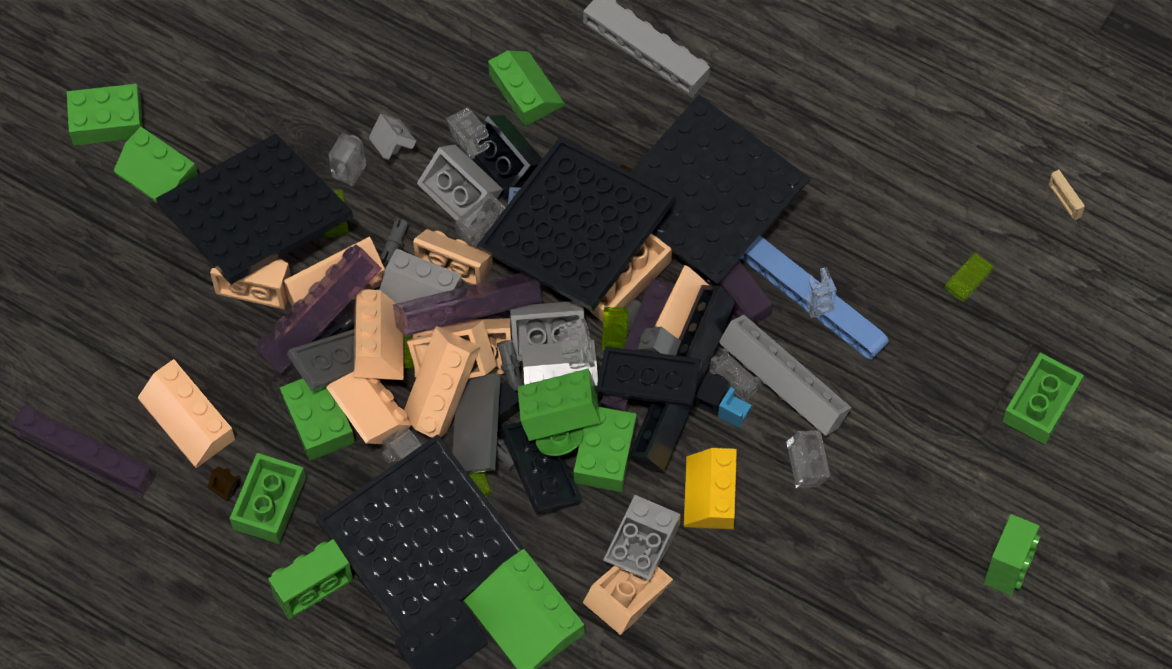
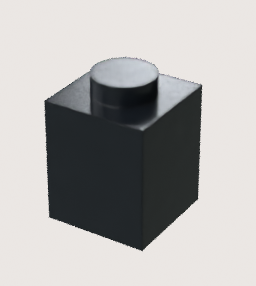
M707 372L695 396V407L717 416L719 405L729 390L730 382L722 375H713Z
M507 382L500 386L499 426L520 411L519 396Z

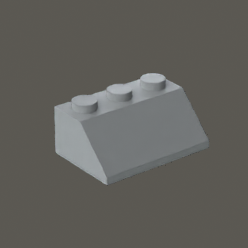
M456 145L439 147L417 182L464 229L468 228L491 209L503 191L490 176Z
M397 248L385 269L380 290L399 305L403 311L427 321H446L463 288L461 274Z
M575 301L510 306L513 347L516 359L519 361H523L521 348L523 345L586 341L583 306Z
M594 340L521 346L524 385L589 368L594 383L597 386L598 373Z

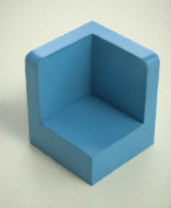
M730 387L719 405L718 418L740 429L751 411L752 405L735 397V389Z

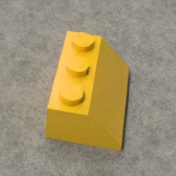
M710 448L686 457L684 527L734 529L737 449Z

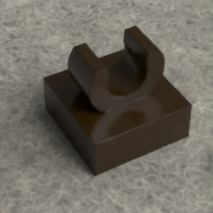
M218 466L212 471L207 488L225 501H228L233 496L240 476L234 477L229 474L230 469H222Z

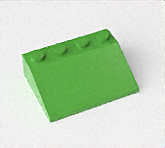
M525 549L505 561L464 600L468 608L516 669H538L585 635L584 623Z

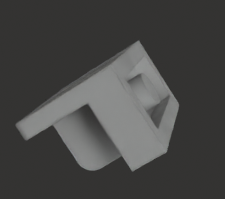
M384 114L379 115L369 136V139L382 157L388 160L391 154L399 152L401 146L413 149L416 143L415 138L400 119Z

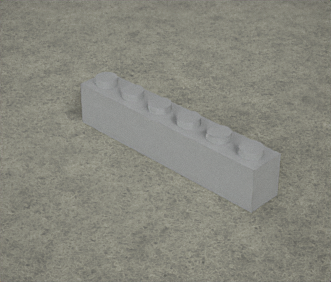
M593 0L583 11L584 24L689 96L693 97L708 81L710 66L705 60L696 58L690 54L687 48L677 45L668 35L659 33L649 22L640 20L631 10L624 9L615 0Z
M745 315L732 320L719 340V343L728 353L734 355L743 363L745 368L757 375L765 385L773 389L782 400L788 402L796 409L799 415L805 417L825 436L837 430L852 407Z

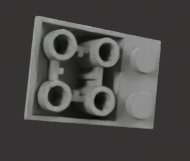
M634 495L603 561L650 580L680 526V514Z

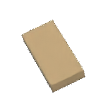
M1060 170L1053 172L1049 182L1050 188L1073 220L1081 218L1085 205Z

